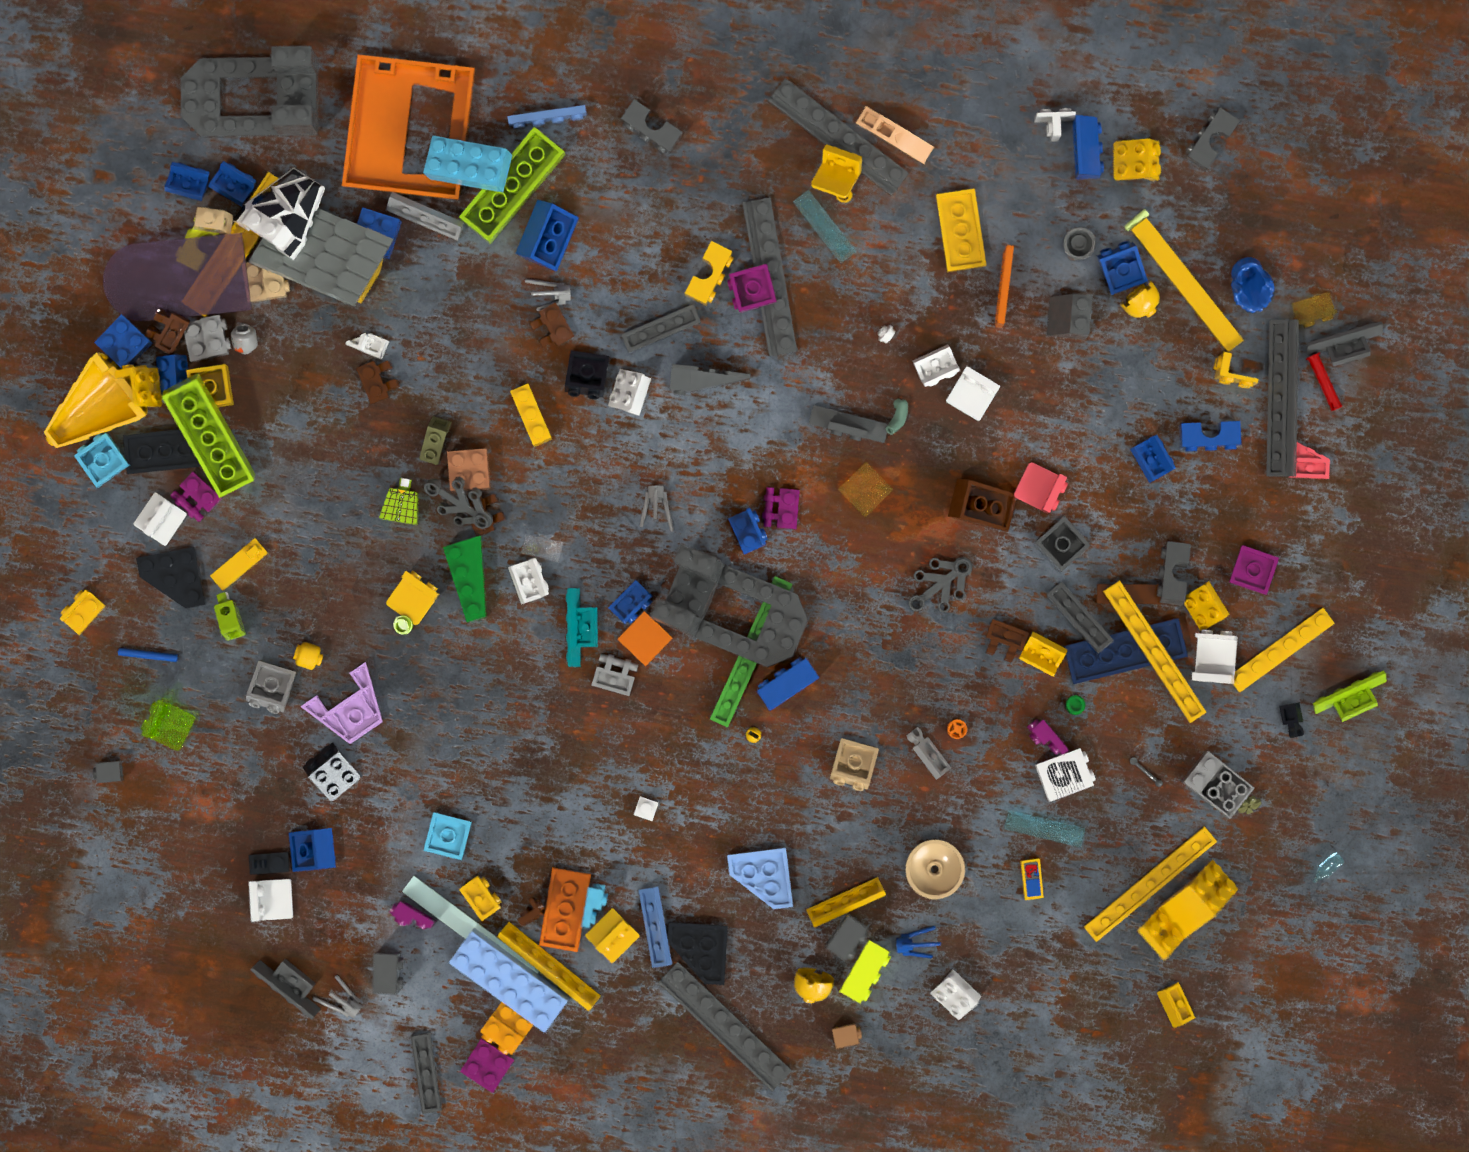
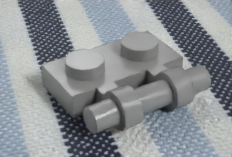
M600 654L599 661L606 663L605 668H596L592 686L630 696L635 677L628 676V671L637 672L639 664L633 663L629 659L615 658V655ZM611 666L622 667V673L611 671Z

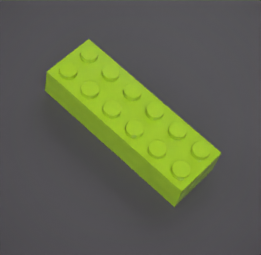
M533 127L512 153L504 192L482 189L459 216L460 220L491 245L562 160L565 152L537 128Z
M199 373L164 390L162 398L219 498L254 481V470Z

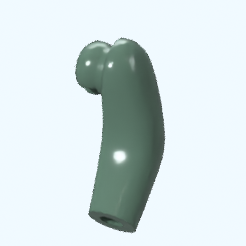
M898 398L893 403L896 412L886 426V431L890 435H893L905 424L908 413V402L905 399L901 400Z

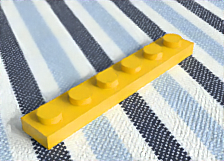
M1321 608L1237 669L1233 684L1236 690L1240 693L1335 624L1325 609Z
M508 922L498 934L497 938L588 1011L601 997V995L512 923Z

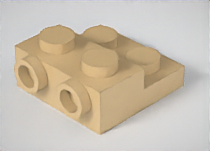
M249 262L242 263L248 303L287 297V292H290L288 280Z
M841 738L830 779L833 780V783L840 786L845 785V783L850 784L857 791L868 790L879 749Z

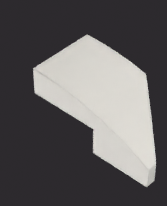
M364 333L356 339L346 341L345 344L382 360L389 341L373 334Z

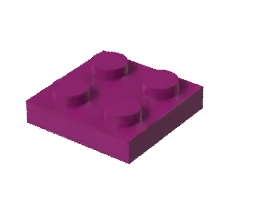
M1241 545L1229 583L1267 595L1279 558Z
M481 1038L460 1072L493 1093L515 1059L505 1055L495 1046Z

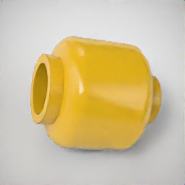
M303 642L301 645H297L293 659L297 666L313 670L316 665L320 666L323 654H320L321 649L319 646Z

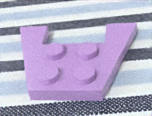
M366 662L350 672L360 690L328 711L320 698L315 696L300 706L349 744H352L383 722Z

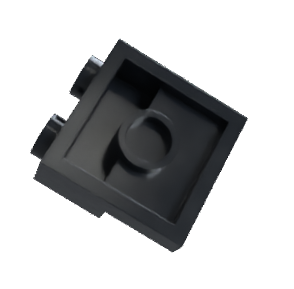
M571 350L565 381V392H568V395L572 397H578L580 394L587 395L592 400L604 397L609 356Z

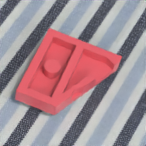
M1297 442L1296 477L1289 476V478L1329 479L1330 459Z

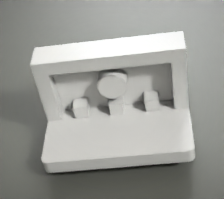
M1070 108L1059 109V112L1043 109L1040 110V113H1036L1034 123L1048 122V125H1046L1047 137L1050 136V142L1059 141L1061 137V122L1073 121L1076 111H1071Z
M620 369L608 406L639 416L651 378L646 377L642 373Z
M154 493L135 520L134 526L166 546L186 518L187 513L159 494Z
M954 970L950 971L943 981L931 992V995L958 1020L973 1009L982 997Z

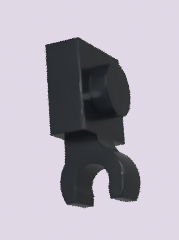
M1300 702L1279 706L1283 725H1288L1289 737L1303 736V728L1299 725V722H1303Z

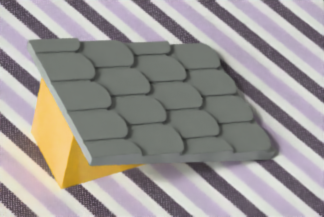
M318 208L312 217V227H309L307 231L306 244L294 260L278 251L272 243L262 238L249 260V263L355 306L357 302L362 304L381 272L383 257L391 246L393 239Z

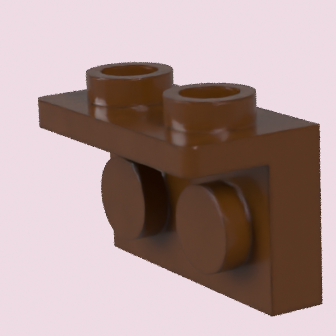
M534 897L528 899L534 910L528 908L519 914L521 918L517 920L521 927H525L544 915L542 910L545 907L540 899L537 898L535 900Z

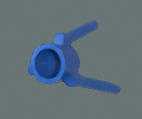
M931 926L908 934H901L900 938H896L897 953H902L903 956L933 958L930 954L912 952L913 947L940 946V942L913 943L912 939L908 938L935 930L936 927Z

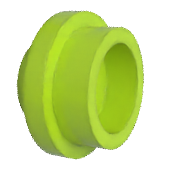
M400 615L394 620L393 626L397 633L405 635L412 630L413 622L408 616Z

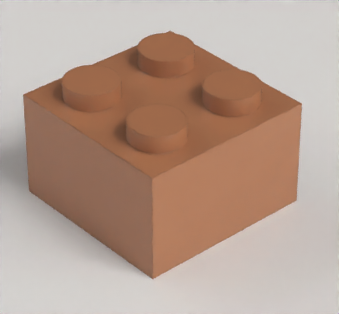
M486 448L447 452L451 492H456L452 487V482L456 477H462L465 480L464 491H471L472 488L480 490L491 489L488 450Z

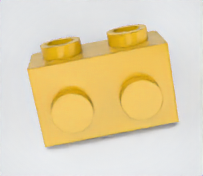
M1032 632L1019 659L1044 673L1054 676L1068 650Z
M478 875L459 890L480 920L483 921L501 908L499 904L502 901L496 893L492 894L489 891L488 887H490V884L485 877L480 878Z

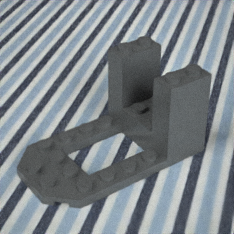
M271 46V57L200 58L181 77V117L201 137L319 136L318 57L311 46ZM277 78V105L272 106V116H221V79Z
M680 544L673 561L679 566L665 602L657 599L650 618L660 624L765 667H771L781 661L794 657L809 621L798 594L723 564L715 557ZM718 584L771 605L757 641L704 620Z

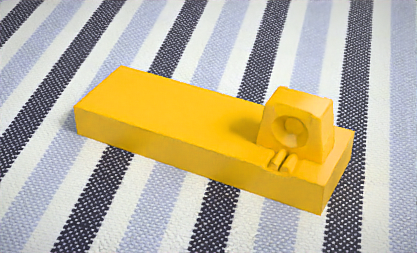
M254 538L211 574L210 577L224 591L265 557L268 552Z

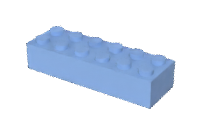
M476 928L471 931L449 962V964L544 1033L570 998Z

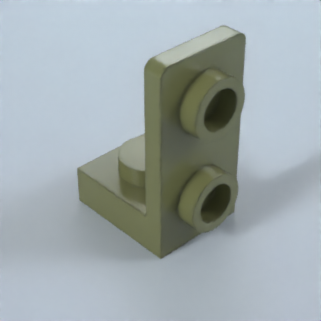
M435 416L432 417L427 427L420 460L438 465L445 437L452 423L451 421Z

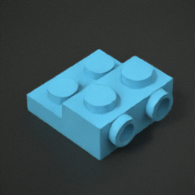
M107 433L98 434L93 438L94 442L88 446L87 444L83 445L77 450L78 453L74 455L96 488H99L129 466L120 449Z
M594 883L593 887H588L582 927L590 928L591 924H595L597 912L593 910H601L602 906H606L608 894L605 893V885Z

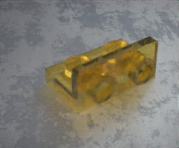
M1329 292L1291 304L1295 319L1299 320V326L1303 325L1304 328L1315 325V321L1320 319L1323 322L1334 319L1333 315L1338 313L1337 309L1334 308Z

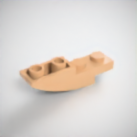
M867 106L856 122L859 126L923 164L934 148Z

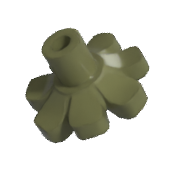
M1248 796L1239 807L1238 812L1253 813L1252 809L1256 810L1262 804L1261 800L1256 799L1255 796Z

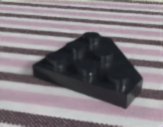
M195 547L136 558L139 577L186 609L206 605Z
M669 922L668 943L704 984L724 985L728 926Z

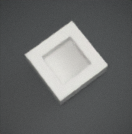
M640 796L634 815L653 821L658 802Z

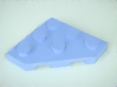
M786 848L727 855L729 874L773 909L793 907Z

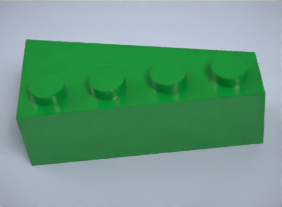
M480 535L443 547L467 623L487 617L482 536Z

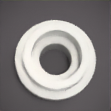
M884 325L878 332V340L880 342L888 343L895 334L893 326L888 325L886 327Z

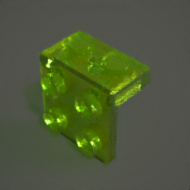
M158 699L157 703H152L149 709L151 715L148 720H144L140 728L143 731L141 735L179 751L190 732L195 716Z

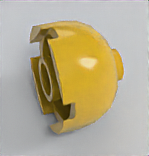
M1147 281L1148 286L1140 285L1126 297L1128 300L1126 303L1123 301L1120 303V306L1128 315L1135 318H1141L1146 315L1149 318L1157 311L1155 307L1159 304L1160 295L1152 281Z
M799 968L794 979L795 991L807 1003L821 1001L827 998L832 990L834 978L824 971H822V975L814 973L816 970L814 968Z

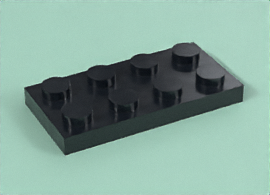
M180 429L123 435L125 459L129 463V466L126 468L128 475L201 467Z

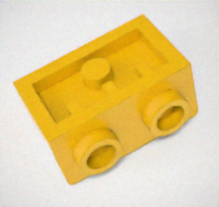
M89 590L79 591L74 597L75 602L71 606L67 605L60 613L62 615L60 620L65 622L78 635L88 627L106 606Z

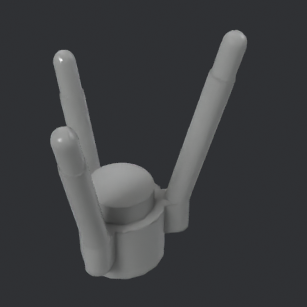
M525 279V283L557 287L554 288V291L531 292L533 296L554 295L555 300L559 299L555 301L557 305H564L566 301L571 300L570 285ZM554 302L537 307L536 310L540 311Z
M648 486V492H645L640 527L644 525L649 500L650 503H653V518L657 519L658 503H662L663 499L670 531H674L667 501V492H664V486Z
M336 975L335 979L352 1000L348 998L347 1001H344L332 992L329 995L343 1005L342 1008L316 997H313V1000L342 1013L347 1018L348 1016L354 1018L362 1008V1005L359 1004L360 999Z

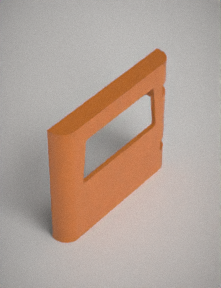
M358 54L342 187L459 200L461 185L431 180L425 174L402 173L410 103L414 84L453 92L454 102L449 139L467 142L475 69ZM381 62L390 63V71L380 70ZM441 69L451 70V77H440Z

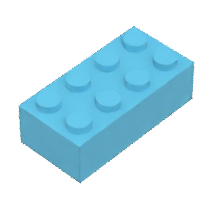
M432 135L423 173L431 180L503 193L512 154L505 148Z

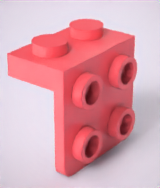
M1031 462L1028 464L1014 492V497L1048 514L1051 510H1056L1059 504L1057 497L1059 493H1064L1068 485L1065 482L1067 477L1062 474L1057 475Z

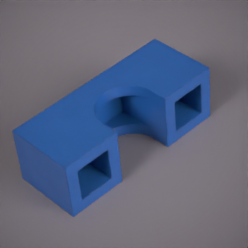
M1240 421L1218 423L1219 431L1214 438L1206 437L1202 433L1201 423H1181L1179 425L1180 448H1185L1186 452L1197 451V448L1205 447V451H1215L1217 447H1225V450H1236V446L1241 445Z

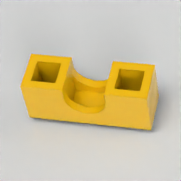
M711 241L702 260L712 266L713 273L707 279L693 276L685 291V296L705 306L707 302L711 303L716 295V292H714L716 285H721L725 277L722 274L725 267L729 268L734 259L731 256L732 251Z
M529 384L511 390V395L533 446L535 447L552 440Z

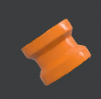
M952 720L947 726L948 735L954 739L963 738L967 733V725L962 720Z

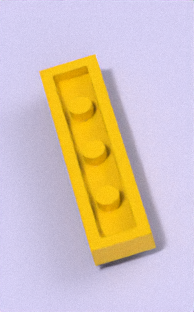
M877 877L808 908L806 911L815 928L877 900L886 894Z

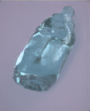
M1334 853L1319 866L1313 882L1316 883L1317 880L1331 877L1343 865L1344 860L1338 853Z

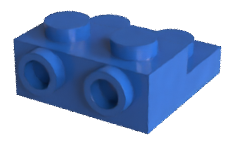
M1121 242L1118 248L1113 250L1105 248L1100 251V255H1097L1102 274L1105 277L1111 295L1148 281L1134 242Z

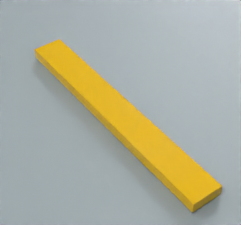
M1145 218L1132 228L1131 232L1227 353L1240 344L1243 338L1150 221Z
M1121 581L1104 590L1103 593L1188 722L1191 723L1205 714L1206 710Z
M1205 826L1202 827L1083 926L1095 942L1100 940L1217 842Z

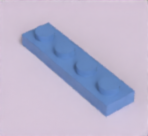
M585 105L512 115L508 116L509 127L521 129L525 128L526 124L541 126L547 121L561 123L567 118H571L572 121L581 120L583 116H587Z
M659 887L639 890L652 968L672 965Z

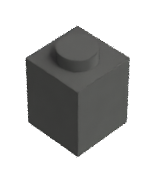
M122 761L95 764L96 768H93L94 780L97 779V783L124 781Z

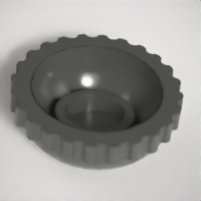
M1085 227L1071 228L1065 234V238H1063L1064 251L1074 260L1088 258L1096 248L1094 234Z

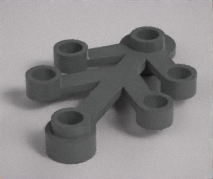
M456 477L452 482V487L456 490L458 497L441 487V482L438 479H430L425 484L424 490L429 496L439 494L454 504L449 505L446 502H441L437 507V512L443 516L448 513H457L453 519L457 526L475 524L480 529L491 526L493 518L482 506L480 500L481 490L472 488L468 493L475 508L471 507L463 488L465 480L462 477ZM462 512H466L471 516H465Z
M965 557L958 558L955 562L940 561L938 558L930 560L929 567L932 570L939 568L952 570L947 575L924 573L922 570H917L914 573L915 581L922 582L924 580L937 583L922 595L911 597L909 600L910 609L913 611L922 610L925 605L924 602L942 589L938 610L942 613L948 612L950 609L949 594L951 581L957 576V590L954 591L953 597L957 601L963 600L965 598V577L971 573L973 568L971 561ZM933 560L938 561V567H932L931 563ZM960 564L966 565L965 571L959 569ZM921 572L923 579L918 580L916 574ZM957 591H961L963 593L962 598L956 597ZM914 600H918L920 602L919 607L913 606ZM942 603L947 604V610H941L940 605Z

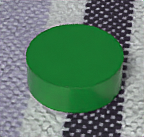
M1077 695L1069 697L1065 703L1066 710L1072 715L1081 714L1085 709L1084 699Z

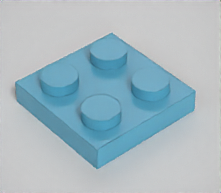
M433 812L423 851L462 860L472 822Z

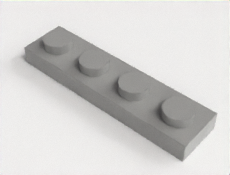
M394 192L389 197L387 211L458 241L464 222Z

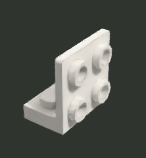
M966 366L946 402L975 420L980 421L999 390L1000 385Z
M291 879L249 882L251 922L293 918Z

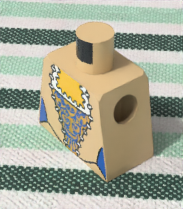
M197 207L193 230L231 235L233 215L223 210Z

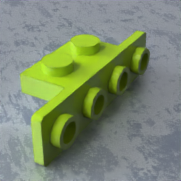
M1385 671L1374 672L1362 681L1357 680L1349 687L1337 689L1327 697L1318 698L1313 703L1315 714L1334 706L1341 721L1344 722L1378 706V702L1370 689L1387 681Z

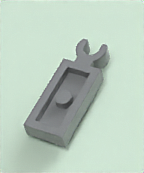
M918 727L906 735L907 739L915 744L913 750L936 780L951 769L929 737L924 739L922 731Z

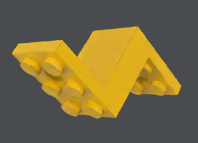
M1212 859L1191 882L1161 903L1138 931L1159 956L1165 960L1187 936L1216 916L1237 892L1238 888Z

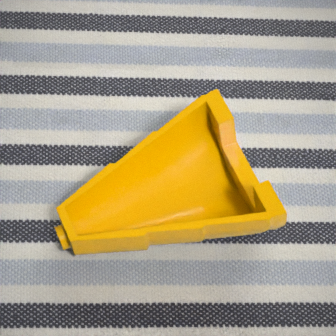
M97 352L89 359L79 378L72 385L64 402L57 408L44 431L45 438L51 446L59 448L89 439L90 436L138 421L147 415V407L134 406L131 379H115L114 371L121 370L122 368L114 361L110 363L107 360V355Z

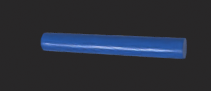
M119 648L118 650L119 656L170 662L178 661L177 654Z

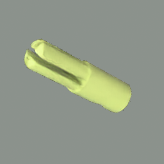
M1145 209L1142 210L1124 228L1127 231L1131 230L1145 219L1149 213Z

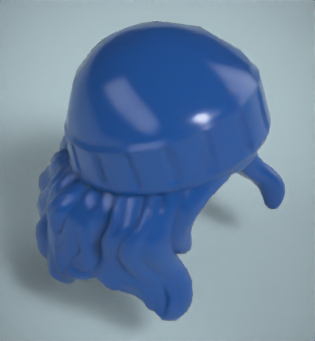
M1253 257L1241 258L1233 265L1231 272L1233 279L1231 288L1236 305L1241 306L1247 312L1255 313L1256 311H1262L1263 307L1267 308L1271 298L1274 296V283L1270 274L1263 270L1257 259Z

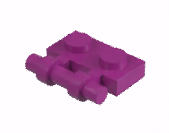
M193 471L180 484V487L185 492L180 495L175 490L170 495L175 500L177 506L183 507L188 512V516L195 518L198 522L204 518L200 513L202 508L209 513L222 499ZM189 496L197 502L195 507L187 501Z
M766 487V495L763 498V501H765V510L762 513V519H764L763 527H771V521L777 520V528L797 529L800 490L780 489V495L774 496V488ZM773 502L779 503L778 514L772 513Z

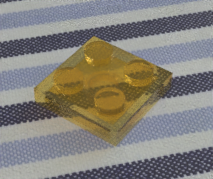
M867 462L838 489L864 517L873 511L893 491Z

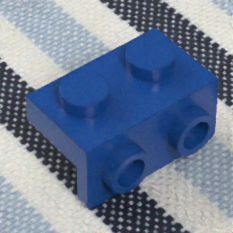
M223 161L208 187L242 207L254 191L256 180L251 175L244 174L234 165Z
M172 162L164 191L202 201L209 184V172L202 168H193L183 163Z
M174 354L156 357L162 395L163 391L187 379L186 370H188L186 355Z
M1154 435L1130 449L1149 483L1176 468L1158 435Z
M635 580L608 608L624 624L627 622L631 624L638 617L636 613L641 608L645 610L652 603L650 599L653 596Z

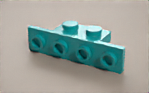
M567 588L566 641L568 643L566 660L568 667H581V647H598L597 607L580 608V588Z

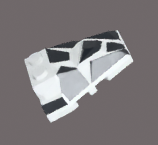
M292 168L245 203L233 221L247 231L255 232L272 243L278 251L294 260L306 244L307 231L309 227H312V217L314 212L318 210L325 188L299 170Z

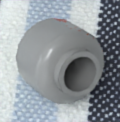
M239 324L232 330L231 339L235 351L249 354L256 349L258 342L256 330L248 324Z

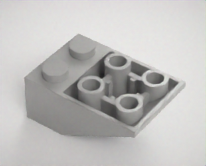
M1204 751L1181 781L1229 819H1231L1254 789L1253 786L1209 751Z

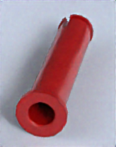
M1319 352L1306 358V360L1309 361L1332 412L1343 406L1320 359Z

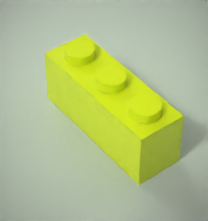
M868 940L839 991L860 1004L862 1000L866 1002L871 993L869 990L871 984H876L881 976L878 973L882 966L886 967L891 958L888 956L890 952Z

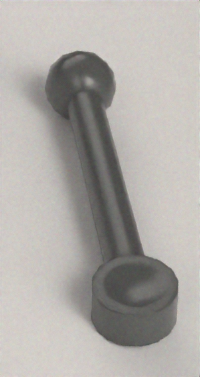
M1135 757L1130 759V764L1136 765L1155 782L1157 787L1163 785L1162 780L1155 778L1138 763Z

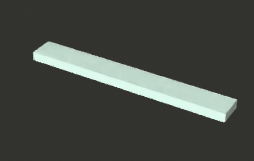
M413 876L402 892L465 939L476 928L538 974L539 971L514 950L416 876Z

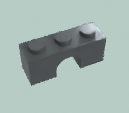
M634 99L621 117L622 126L630 132L633 130L638 132V137L643 141L654 143V148L659 152L670 154L682 137L683 132L667 121L658 130L648 128L646 119L651 112L647 107Z
M1222 108L1218 112L1215 110L1208 118L1210 124L1207 128L1202 127L1197 135L1200 139L1196 144L1192 142L1186 151L1189 154L1186 159L1205 172L1218 154L1209 144L1210 137L1220 135L1228 139L1240 122L1239 119Z
M1167 541L1165 547L1161 548L1160 558L1164 560L1163 566L1159 567L1158 575L1159 578H1162L1161 585L1157 587V596L1160 597L1159 603L1183 606L1186 599L1187 582L1176 580L1172 570L1177 567L1187 568L1191 544Z

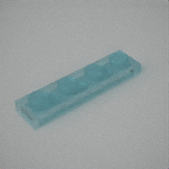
M809 190L793 201L794 205L840 264L856 253V250Z
M1008 810L1004 826L1006 830L1080 848L1085 828Z

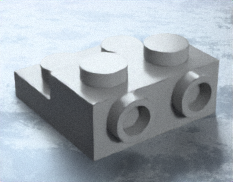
M221 315L201 318L188 324L184 335L190 362L229 355L228 349H231V342L229 337L226 338L224 330H227V323L225 318L222 319Z
M258 661L246 694V701L254 708H260V706L267 707V710L274 714H278L279 711L284 712L296 672Z

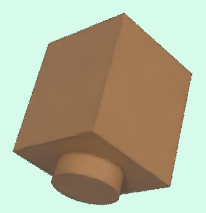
M855 1023L832 1028L836 1049L859 1044V1039H862L860 1027H856Z

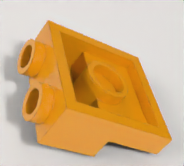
M501 1002L480 1032L483 1033L481 1037L490 1044L494 1041L499 1045L497 1049L507 1055L508 1053H514L533 1024Z

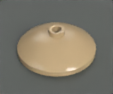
M925 841L916 846L908 856L906 862L907 880L912 889L925 898L942 899L948 897L960 887L964 879L965 865L963 858L954 846L945 841ZM934 865L938 867L936 873L931 872V867Z

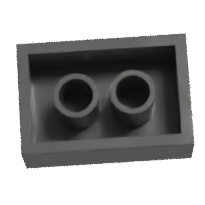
M847 913L826 942L825 947L845 962L847 959L851 960L857 952L855 947L859 942L863 944L868 937V928Z

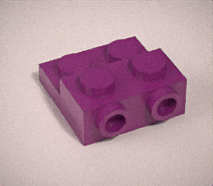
M768 264L729 274L728 286L735 295V298H732L735 310L738 309L740 313L777 302Z
M1035 719L1027 726L1031 733L1029 737L1035 744L1045 745L1049 742L1048 748L1056 755H1064L1068 751V748L1044 720L1038 721Z
M405 901L394 903L389 912L395 917L394 921L402 926H406V924L411 925L416 920L415 924L425 930L427 927L429 929L432 928L437 921Z

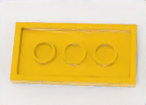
M975 189L936 194L947 272L986 267Z

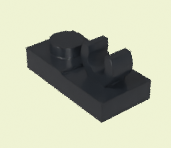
M289 852L249 855L250 875L290 872Z

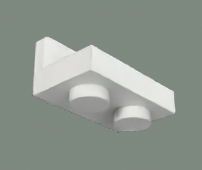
M949 345L913 360L919 378L925 387L936 385L939 380L951 378L960 371Z
M536 558L508 567L521 605L549 594L548 584L543 579L542 568Z

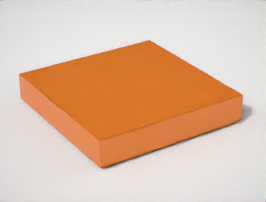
M644 611L617 640L643 665L647 666L673 638Z

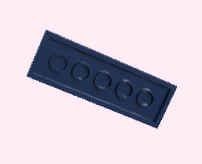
M1179 618L1150 625L1172 660L1188 657ZM1129 630L1110 635L1113 642L1099 654L1087 641L1063 646L1068 650L1066 659L1073 684L1151 666Z

